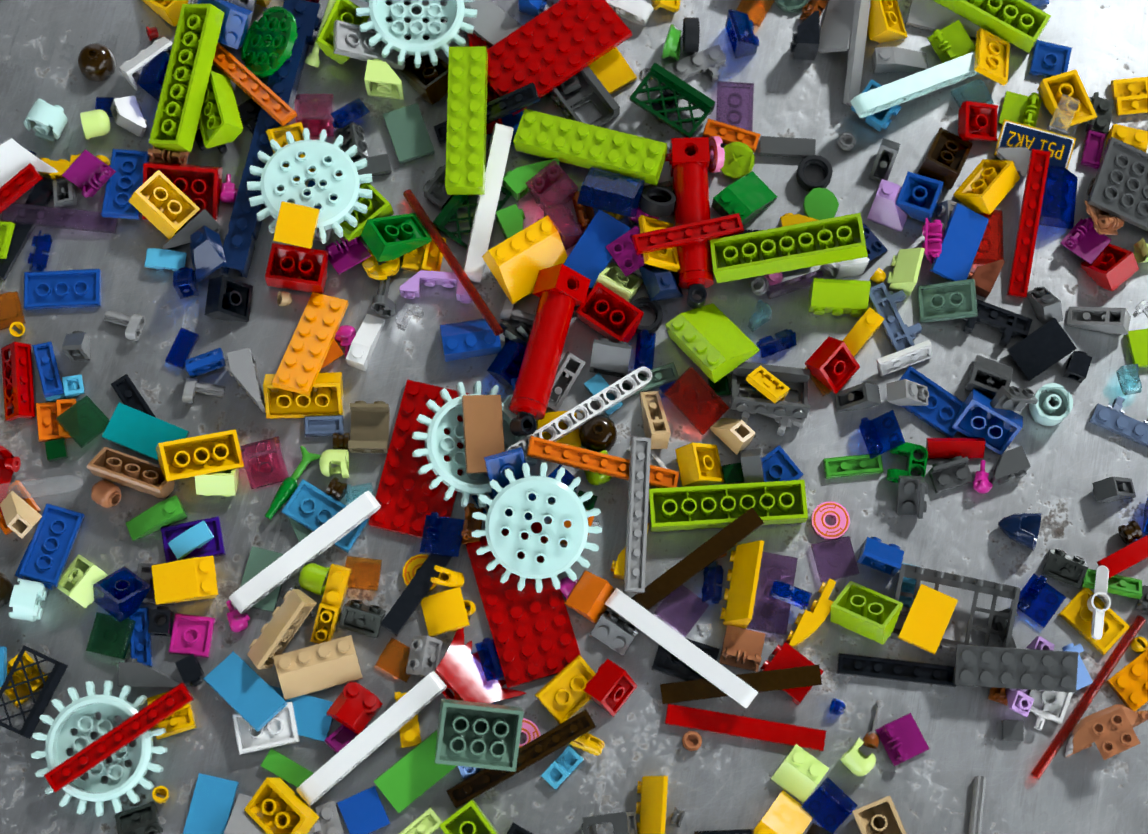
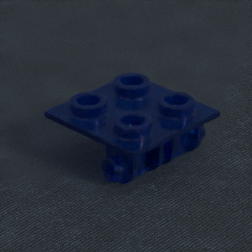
M894 410L872 420H868L867 417L861 419L859 428L871 459L906 443Z
M431 512V515H426L420 552L459 557L464 519L440 517L437 512Z
M1033 574L1020 592L1017 608L1045 628L1066 596L1046 582V577L1042 575L1038 577L1036 574Z
M827 777L801 807L825 830L834 833L858 805Z

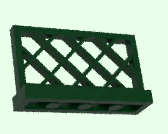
M656 62L629 98L631 102L686 138H691L707 116L712 113L716 103ZM652 78L657 81L658 87L648 88L647 82ZM662 90H671L673 97L663 98ZM659 91L660 98L651 100L649 92ZM646 92L648 100L640 101L636 96L639 93ZM674 100L676 108L666 110L664 102ZM677 100H686L688 106L678 108ZM653 103H662L663 110L655 111L652 109ZM700 109L704 114L701 117L694 118L692 110ZM689 110L691 118L681 120L679 112ZM677 112L678 120L670 121L667 119L668 113ZM692 122L693 128L690 132L683 129V123Z
M501 186V192L506 196L503 200L498 201L499 205L496 211L501 210L512 195L503 186ZM453 195L433 221L432 227L437 231L440 230L467 250L468 245L461 240L460 234L471 233L474 216L471 217L469 207H476L477 203L469 204V195ZM467 208L468 217L458 218L457 210ZM469 220L470 230L460 231L458 221ZM456 222L457 231L450 232L444 227L447 223Z

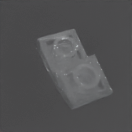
M1063 94L1049 127L1066 133L1080 101Z

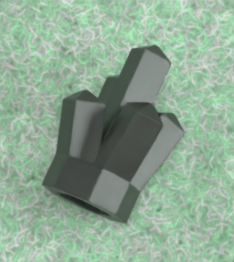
M506 321L501 322L499 329L506 336L505 343L525 352L530 330L524 323L514 327Z

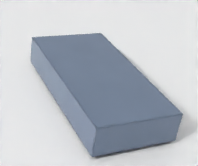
M343 415L304 417L305 437L333 436V433L344 434Z

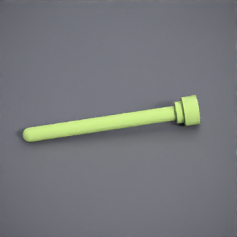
M336 0L328 1L316 40ZM315 40L312 52L309 53V56H306L304 63L318 68L320 64V57L318 55L321 48Z

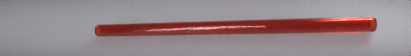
M410 189L406 190L403 193L405 199L495 336L502 334V327L413 192Z
M1140 615L1136 617L1033 769L1031 776L1039 780L1141 630L1146 622L1144 617Z

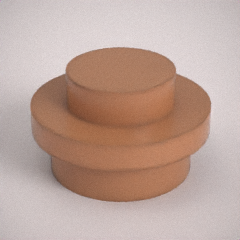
M696 731L686 732L682 738L683 747L688 751L698 750L702 745L700 734Z

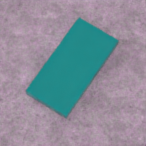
M119 402L102 437L158 461L156 452L158 443L187 438L189 431Z

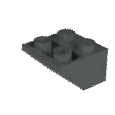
M605 338L594 339L589 372L620 378L625 377L628 374L632 346L621 341L613 343Z
M976 355L965 390L971 392L975 389L993 399L1001 386H1010L1013 368Z

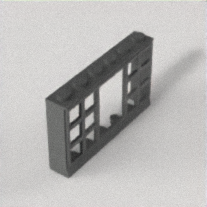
M907 564L901 565L894 599L899 601V596L901 595L913 598V604L921 581L935 583L934 590L937 591L939 584L974 591L965 642L942 638L939 649H942L943 645L950 647V651L956 652V644L973 645L969 644L971 629L986 632L983 646H988L990 633L1005 636L1003 647L1010 646L1021 588ZM903 577L916 579L914 594L901 591ZM979 592L993 595L991 609L976 607ZM997 596L1012 599L1009 613L995 611ZM902 610L900 612L901 615L907 616L909 613ZM975 611L989 613L987 628L972 625ZM994 615L1008 617L1006 632L991 629ZM894 628L891 638L901 640L898 638L901 629Z

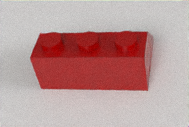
M272 243L265 274L267 285L323 294L327 279L328 251Z
M599 282L588 294L585 303L581 304L575 311L580 321L613 343L619 341L629 343L635 335L644 315L643 311Z

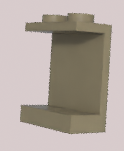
M365 401L350 403L351 429L350 440H348L349 452L388 453L389 404L383 401H375L374 404H369Z

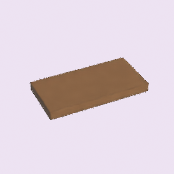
M463 395L462 411L466 474L487 473L484 457L505 452L501 395Z

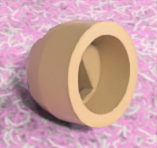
M278 292V306H288L291 304L292 296L289 292Z

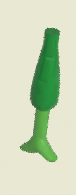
M300 446L302 461L292 476L285 478L280 485L269 510L265 514L266 518L269 520L273 518L275 513L286 503L298 487L297 480L307 465L320 459L321 455L309 453L305 447Z

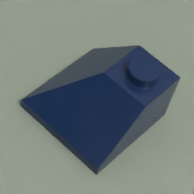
M202 226L190 235V256L195 279L198 283L226 264L220 234L206 226Z
M644 265L639 268L650 301L681 298L684 296L674 271L652 265Z

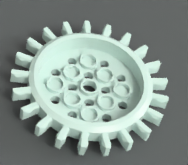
M360 0L369 2V7L356 8V16L370 17L369 22L360 25L361 33L374 29L376 35L369 39V46L373 47L382 40L386 44L382 50V57L384 59L393 49L400 52L398 55V65L402 66L407 54L415 56L414 64L416 68H420L421 56L423 55L430 56L433 66H436L438 62L436 52L443 50L449 58L448 45L452 41L460 47H465L466 41L458 33L460 30L473 34L474 26L463 22V18L477 17L476 9L464 8V3L475 0ZM391 1L392 4L387 5L386 2ZM409 1L410 5L407 6L404 2ZM426 1L429 4L427 6H424L422 2ZM441 2H446L447 5H446V6H442L440 3H441ZM419 7L422 12L416 15L412 13L411 9ZM391 18L392 22L388 23L386 19ZM409 18L411 21L406 23L404 19ZM423 19H428L429 22H428V23H424L422 20H423ZM441 19H446L447 22L442 23ZM405 36H410L411 39H410V40H406L404 37H405ZM428 36L429 40H424L423 37Z
M304 128L302 134L304 140L296 142L293 139V135L288 131L286 132V141L288 143L286 146L281 148L274 139L270 140V146L275 152L271 157L262 151L257 153L258 159L266 163L264 168L250 166V174L260 176L261 180L247 182V189L251 191L260 190L262 194L249 198L250 206L265 205L266 208L259 211L256 215L259 222L270 215L274 218L269 225V232L272 234L275 232L282 201H292L295 204L312 208L320 206L321 209L315 233H319L321 243H326L327 235L325 231L332 228L339 238L343 237V229L339 224L345 220L356 228L358 223L357 219L351 215L352 211L356 210L363 214L368 212L366 205L357 202L358 198L372 199V190L362 189L359 185L372 182V173L358 175L357 172L367 167L366 158L353 163L351 158L356 155L357 146L353 145L344 152L340 149L343 145V136L339 135L335 142L330 144L326 142L327 133L325 129H322L320 132L319 140H310V132L308 128ZM301 154L305 155L304 158H300L298 156ZM331 159V162H325V160ZM311 168L316 169L314 172L309 171ZM299 178L300 180L296 182L293 179ZM308 180H313L315 182V185L313 187H307L305 185V182ZM325 182L326 185L321 186L320 183ZM280 187L284 188L283 191H278L277 189ZM305 192L311 193L308 196L304 195ZM333 196L337 197L336 200H331L330 198Z
M481 381L475 382L473 386L474 394L468 395H481ZM459 382L456 385L459 397L452 399L449 392L444 388L439 392L445 402L442 407H439L431 399L426 403V406L435 413L432 419L422 414L417 416L416 420L428 426L426 433L413 432L412 438L424 440L425 448L416 449L412 452V456L427 457L429 464L423 465L418 470L419 475L426 474L430 470L434 472L437 478L431 481L429 485L431 490L438 487L440 482H443L448 486L443 499L445 501L449 500L453 496L454 491L462 493L461 507H466L469 503L470 495H477L479 498L480 494L485 495L492 493L489 478L484 473L466 474L463 422L457 420V416L463 418L462 396L466 395L463 383ZM494 385L489 395H497L499 386ZM513 394L507 396L502 403L505 451L513 444L525 438V435L517 437L510 431L511 420L517 418V415L511 412L508 407ZM444 429H448L450 434L446 435ZM457 443H462L463 449H459ZM444 456H449L450 461L446 462ZM530 457L525 460L529 466L537 464V459ZM457 470H462L463 475H458ZM478 499L479 508L486 507V504Z
M527 462L523 463L522 471L524 477L517 480L513 472L509 468L506 469L505 476L510 484L503 488L498 481L492 479L489 483L497 491L496 497L491 499L487 495L480 494L478 498L482 503L490 506L487 514L474 512L472 515L477 520L486 521L485 529H477L472 532V537L486 536L488 545L482 546L476 551L477 555H484L486 552L491 551L495 559L488 563L486 569L491 571L498 564L506 568L500 580L503 584L508 581L511 573L520 576L517 584L519 591H522L525 587L526 578L536 580L535 589L537 593H541L543 589L542 579L549 577L552 579L554 588L556 590L560 589V580L557 575L565 571L572 581L577 580V575L571 569V566L576 561L586 568H589L591 565L587 559L581 556L583 549L587 548L591 551H598L599 549L597 544L588 542L587 537L588 533H602V527L588 525V517L600 514V508L586 510L583 505L584 501L589 500L593 496V492H585L579 497L573 491L580 484L581 478L579 476L574 478L570 485L561 482L565 474L564 467L557 471L555 478L546 476L547 462H542L539 476H531L529 464ZM530 493H534L536 495L535 500L532 501L529 499ZM554 497L556 502L550 504L548 498ZM511 509L513 511L512 516H507L505 511ZM526 513L532 514L531 520L525 518ZM545 517H551L552 522L550 524L545 523ZM566 520H569L571 522V526L569 528L564 526V522ZM539 522L542 525V531L534 533L531 530L532 523ZM504 528L509 530V534L506 536L502 534V529ZM523 532L528 533V539H523L521 534ZM542 536H546L548 538L547 543L541 542ZM566 540L568 545L562 547L560 541ZM518 552H523L525 557L523 559L518 558ZM540 555L544 557V562L542 563L537 561V557Z
M107 680L104 684L103 695H96L93 681L86 682L87 696L83 698L79 697L74 687L68 688V695L72 703L65 706L61 700L53 699L51 701L53 706L60 712L55 719L50 715H41L39 717L43 723L51 726L48 734L42 732L33 733L32 738L46 741L45 751L31 753V758L41 759L45 757L48 766L38 770L35 773L36 777H45L46 773L139 712V708L146 702L147 697L141 695L133 704L128 702L126 699L131 691V686L124 685L119 697L112 696L113 681ZM97 712H100L102 714V717L99 720L96 718ZM118 715L122 719L120 723H117L115 721V718ZM74 728L78 730L76 736L72 734ZM156 728L148 730L135 739L137 742L135 747H132L129 743L111 755L113 758L111 763H108L105 759L87 771L89 775L87 780L83 779L81 775L62 788L66 793L61 798L59 805L65 807L69 804L72 797L80 799L76 814H84L88 801L95 802L96 816H103L104 801L111 800L116 813L123 811L120 797L125 794L128 795L132 803H139L140 798L133 788L140 783L145 789L152 790L154 788L153 783L144 777L148 769L153 772H163L164 768L159 764L152 763L151 760L153 753L163 754L167 752L168 748L164 746H153V737L166 733V729ZM93 732L97 733V738L95 740L91 737V734ZM69 748L73 749V755L71 756L67 754ZM129 759L132 761L131 767L126 765V761ZM104 776L108 777L106 784L102 782ZM50 785L45 789L46 794L54 792Z

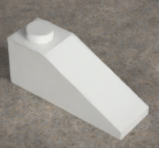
M370 314L366 315L346 357L348 366L362 371L367 370L385 319Z

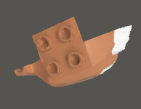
M1116 704L1084 717L1074 727L1072 736L1068 739L1065 758L1091 747L1093 742H1095L1104 760L1140 744L1133 728L1148 720V710L1133 711L1127 706Z

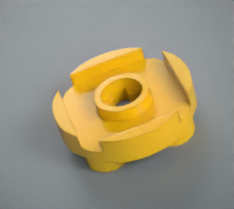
M369 249L368 252L371 254V257L365 259L362 264L363 269L370 278L385 280L387 276L392 274L394 276L398 273L400 269L399 257L394 260L384 261L386 263L378 265V261Z

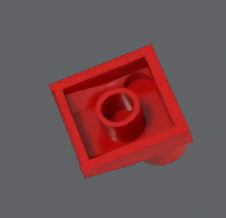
M972 101L962 102L958 111L959 137L964 141H998V105Z
M349 682L326 712V715L331 716L358 736L371 722L383 704L375 694L359 683Z

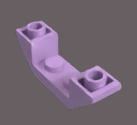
M420 270L400 286V295L406 299L420 298L421 284L429 287L443 285L446 288L457 286V301L462 303L476 302L475 291L459 273Z
M1037 636L1026 648L1053 650L1055 645ZM1006 688L1009 709L1024 717H1028L1034 701L1032 697L1027 695L1029 690Z

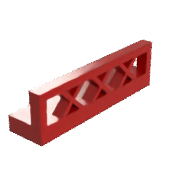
M12 342L1 348L5 421H12L19 417L32 419L35 417L31 344Z

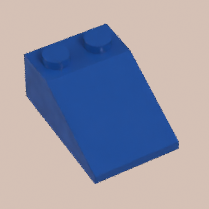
M198 0L197 4H212L225 13L218 42L237 50L242 47L253 11L225 0Z

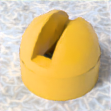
M878 268L870 280L877 284L883 283L886 279V274L881 268Z
M13 322L9 327V332L14 337H20L25 332V326L21 322ZM13 326L17 327L22 332L19 334L17 331L12 329Z
M464 600L465 607H470V610H466L467 616L474 614L476 611L475 603L470 600Z
M1136 637L1131 641V648L1136 653H1142L1147 650L1148 641L1144 637Z
M164 786L154 788L152 792L154 801L161 804L166 802L169 798L168 789ZM156 794L165 796V798L158 797Z

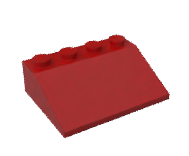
M150 161L143 164V183L158 170L161 171L200 208L192 219L206 209L217 221L223 167Z

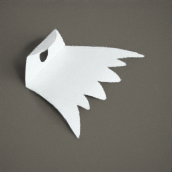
M12 138L0 144V188L30 163L39 172L57 173L58 171L26 150Z

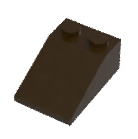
M411 55L405 60L404 69L396 70L424 100L433 105L448 94V64L438 57L437 65L433 66L430 56L423 55L421 56L420 68H416L414 64L415 56Z
M940 127L917 174L944 182L943 187L951 190L960 175L973 143L964 141L959 136Z

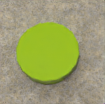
M732 142L723 147L725 159L721 171L726 176L742 178L752 171L755 164V156L747 144Z

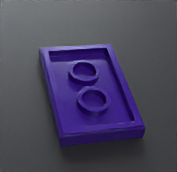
M220 517L161 527L166 563L178 561L168 543L202 521H205L214 538L201 548H196L181 560L226 555Z

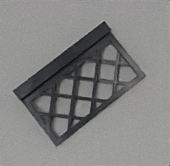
M24 645L0 689V698L2 700L0 707H4L7 716L0 720V726L30 739L40 721L39 717L43 715L68 665ZM25 651L34 655L35 663L24 666L22 656ZM37 656L44 660L38 661ZM49 661L55 664L50 673L42 674L39 663ZM19 662H20L22 667L17 668V666H18V664H19ZM37 664L40 676L28 679L25 668ZM23 669L26 681L14 685L13 673ZM49 675L47 681L45 682L43 677ZM41 678L44 685L42 690L33 693L29 682ZM11 680L12 686L6 687ZM27 683L31 694L19 698L15 687ZM13 688L17 699L5 703L2 696L4 690ZM39 694L37 700L35 701L34 695ZM32 696L34 702L32 709L23 712L20 700ZM18 701L21 713L9 716L6 705ZM30 712L26 719L24 714ZM19 715L23 716L24 724L21 730L12 727L10 718ZM8 719L9 725L3 723L2 721Z

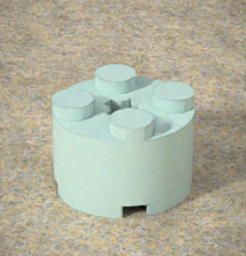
M37 99L24 120V126L29 131L33 129L36 132L34 135L53 142L55 139L56 141L59 139L68 122V118L63 113L64 109L61 106H53L42 99Z
M1048 383L1034 394L1038 400L1037 404L1029 403V410L1034 422L1044 426H1054L1061 423L1068 416L1073 407V398L1070 392H1067L1062 385Z
M18 578L17 582L19 585H14L9 607H13V612H9V617L35 622L36 619L41 620L43 608H40L41 602L46 600L48 589H45L44 584L41 582Z

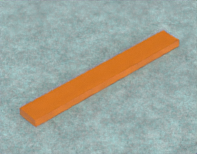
M217 43L213 64L281 126L286 125L297 116L296 112L221 44Z
M534 436L529 437L526 453L528 457L629 481V459ZM650 465L649 486L657 488L677 487L679 471Z

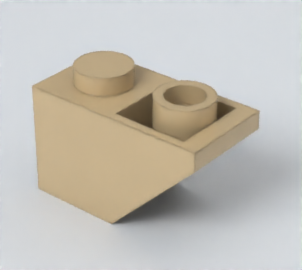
M723 417L710 427V430L736 455L749 446L755 435V432L740 419Z
M13 491L0 504L7 527L20 538H23L42 518L41 514Z

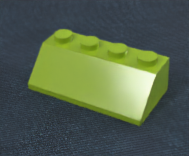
M213 71L210 72L199 118V126L205 148L233 142L243 131L231 81L227 76Z

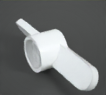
M1104 565L1099 566L1096 570L1094 594L1087 600V607L1093 612L1091 636L1095 640L1102 638L1105 611L1111 606V599L1107 595L1109 569ZM1095 596L1103 599L1105 606L1102 610L1095 607L1093 603Z

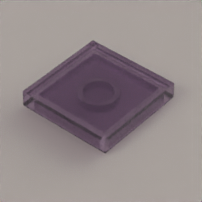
M849 536L811 545L821 583L827 582L829 578L836 580L859 574Z
M682 585L663 600L654 614L686 637L709 607V604Z

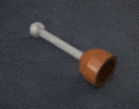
M881 700L876 701L877 708L872 730L865 734L863 738L864 743L862 744L874 749L878 748L879 737L875 730L880 709L884 705Z

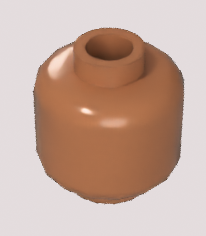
M104 479L95 483L92 487L91 497L95 503L105 508H111L119 503L121 491L114 483Z

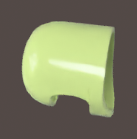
M98 109L80 113L85 140L109 133L111 123L105 111Z
M345 449L325 450L319 460L321 473L327 477H331L334 474H342L343 478H349V451ZM332 464L339 465L334 468L331 467Z
M860 737L839 759L856 776L868 774L876 764V757L873 753L866 756L859 750L864 743Z

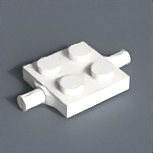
M1029 690L1028 696L1034 699L1030 712L1038 716L1034 728L1042 730L1045 720L1062 724L1073 692Z

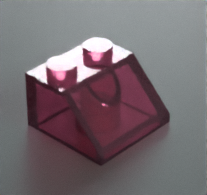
M563 204L545 207L544 217L548 215L555 225L565 251L577 244L584 229L579 222H575L569 208L566 209Z
M279 436L241 446L242 460L251 489L280 483L289 477Z

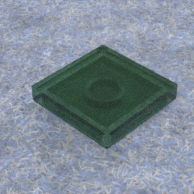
M87 395L56 418V421L81 448L104 432L110 421Z
M97 612L86 651L125 660L136 621Z

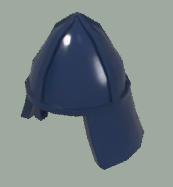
M1015 513L1000 520L998 526L1010 539L1034 551L1038 540L1042 513Z

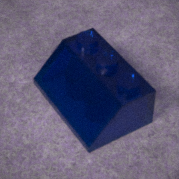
M1048 166L1039 225L1072 229L1074 227L1078 177L1065 167Z
M591 167L581 185L577 203L628 217H636L645 180Z

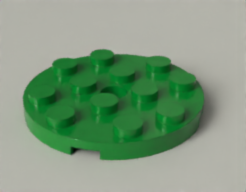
M274 6L262 12L263 16L258 21L255 20L252 23L243 42L241 58L245 62V67L259 78L273 75L291 57L292 48L298 37L295 17L290 11L280 6Z

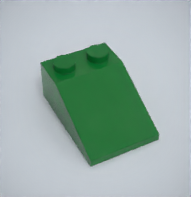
M752 171L718 193L713 198L712 207L721 217L739 213L742 225L745 226L776 200L777 196Z
M415 213L367 219L361 237L378 262L394 260L432 241L431 236Z

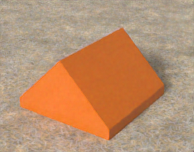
M584 570L564 604L596 625L608 607L604 603L615 589L607 580Z

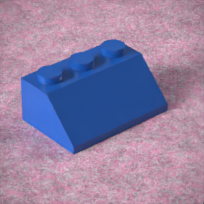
M496 317L440 325L445 362L502 353Z
M973 389L963 402L952 424V428L969 438H984L986 441L985 447L1002 455L1023 428V416L1011 410L993 408L990 404L991 398Z

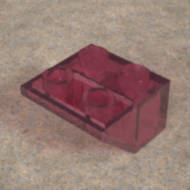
M297 94L294 102L297 114L296 123L302 122L303 128H308L310 137H319L322 129L326 130L327 136H334V94Z
M552 161L526 182L536 203L549 217L572 200L574 193L578 191V186L555 161Z

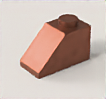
M1001 259L979 266L974 273L970 271L967 279H975L977 295L984 298L988 297L1005 263L1004 260Z

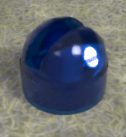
M833 698L830 704V714H843V709H846L845 703L840 699Z

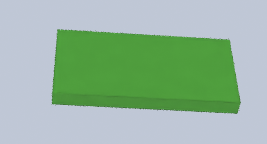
M437 730L374 780V783L398 813L456 767V765L435 763Z

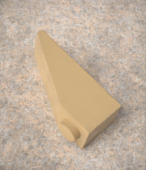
M659 391L640 392L644 435L646 438H651V449H667L671 432Z

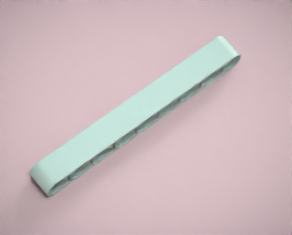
M975 51L859 94L851 100V104L859 118H864L978 75L980 73L974 71Z

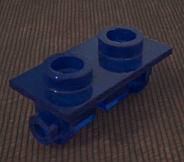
M357 98L330 114L334 118L332 125L334 128H343L370 113V111L360 98Z
M41 230L32 239L31 246H34L33 253H29L27 263L30 264V271L33 266L38 271H44L47 267L49 255L42 254V251L50 252L52 239L49 234L42 236Z
M645 329L641 330V333H637L634 370L640 367H647L653 370L656 333H648L649 331Z
M785 329L775 333L776 339H773L771 335L759 339L756 345L761 349V357L771 356L797 345L796 332H793L792 329Z
M714 561L704 568V581L701 591L703 603L712 600L713 604H718L722 599V587L716 585V583L723 584L724 569H722L721 565H718V561Z
M775 579L769 596L772 599L776 598L799 607L800 610H806L812 593Z
M485 638L482 640L483 642L475 644L486 680L491 681L504 677L494 640Z

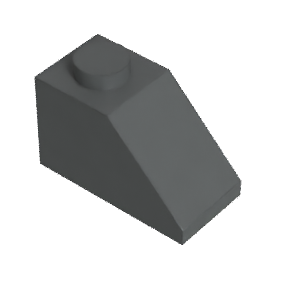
M883 138L869 175L870 179L881 182V179L888 180L900 148V143Z
M74 331L72 334H66L62 350L71 362L90 360V338L83 331Z
M862 383L839 391L837 394L834 393L838 412L867 409L881 404L878 385Z
M1112 476L1093 483V495L1097 502H1113L1136 497L1133 482L1130 478Z

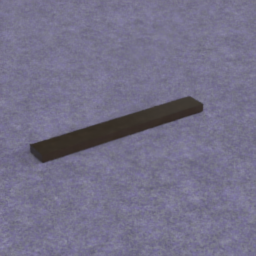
M750 508L646 586L645 593H637L631 599L646 610H650L765 523L756 511Z
M819 665L736 675L758 693L822 685ZM706 679L660 684L663 704L728 696Z
M584 710L520 747L516 772L483 769L446 792L457 809L595 729L596 725L588 711Z

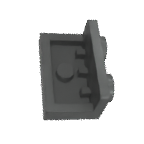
M446 164L443 167H439L435 177L432 180H428L423 187L424 197L440 209H443L453 197V195H447L445 188Z
M606 610L599 618L590 635L623 656L639 631L631 623H625L619 619L616 613Z

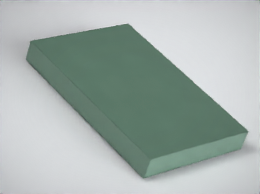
M418 103L383 113V118L400 164L435 153Z
M975 279L918 286L919 317L921 323L978 316Z
M252 546L240 587L283 554ZM283 584L252 608L273 613L276 609Z

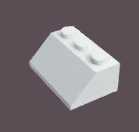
M166 37L155 40L151 46L141 50L137 56L125 61L119 67L122 75L135 91L167 69L173 45L171 40Z

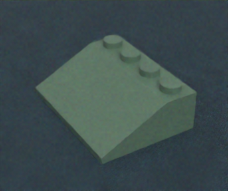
M441 698L435 763L516 772L524 714L523 709L515 706Z

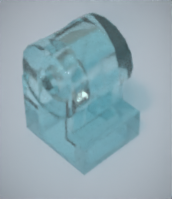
M1138 364L1121 366L1116 371L1124 395L1141 393L1142 391Z

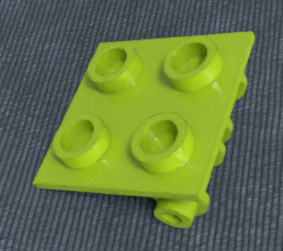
M960 20L941 30L937 29L933 32V35L927 37L942 63L972 53L976 48Z
M1006 91L998 124H1003V120L1006 119L1036 127L1042 100H1040L1037 93L1025 96Z

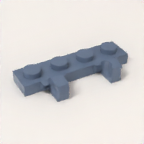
M883 282L870 288L869 300L875 312L884 318L882 326L895 352L914 346L913 340L915 335L921 333L923 329L920 323L910 327L904 324L896 307L897 303L905 300L906 295L903 290L894 294L892 291L888 292Z
M1118 396L1117 399L1115 398L1113 405L1108 404L1107 407L1099 403L1095 406L1089 422L1148 447V421L1144 420L1141 422L1124 415L1125 412L1121 410L1124 398Z

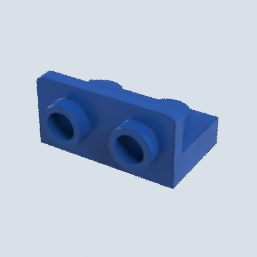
M217 348L187 359L185 367L190 377L194 378L226 366V359L222 349Z

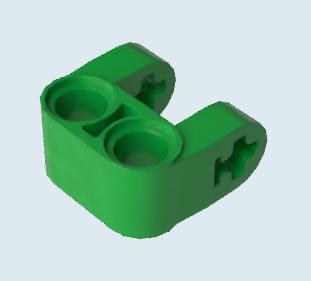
M892 441L890 453L907 457L906 470L888 469L886 480L898 483L899 476H912L911 471H917L919 476L924 478L928 457L926 448L908 442ZM913 453H919L922 459H916Z

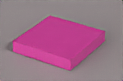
M175 613L169 653L188 656L194 654L196 657L209 658L215 618Z

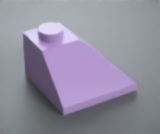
M881 179L867 220L902 232L908 216L907 213L896 205L902 187Z

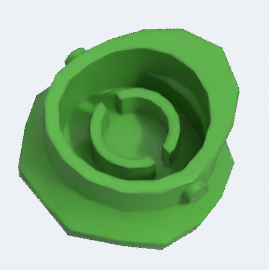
M671 24L669 27L661 58L671 57L678 61L681 52L680 35L682 30L676 29L674 24Z
M814 188L804 198V214L817 220L833 218L838 210V200L827 188Z

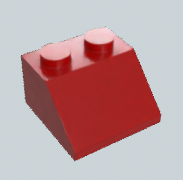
M1110 243L1091 265L1086 261L1080 264L1081 268L1099 287L1112 292L1139 270L1133 252Z
M828 337L805 362L811 374L835 394L860 368L844 341Z
M607 659L600 665L594 677L587 682L584 692L609 715L614 717L636 689L637 685L626 670Z

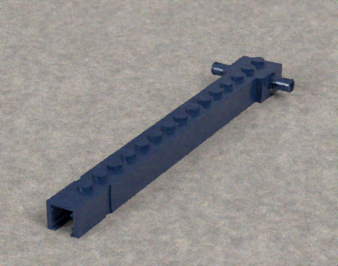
M284 0L283 8L290 11L295 17L298 37L292 48L291 57L273 75L269 76L267 86L291 108H293L309 45L314 46L323 16L321 4L304 0ZM262 107L260 108L230 218L229 231L223 244L226 264L219 268L221 273L228 274L229 268L239 270L241 272L240 277L244 278L248 276L255 250L254 244L258 239L262 221H258L256 214L266 208L264 204L250 206L249 198L262 194L260 190L251 191L247 189V182L261 180L260 176L250 174L249 168L251 165L264 168L266 163L258 159L257 153L262 151L270 157L273 155L266 131L281 127Z

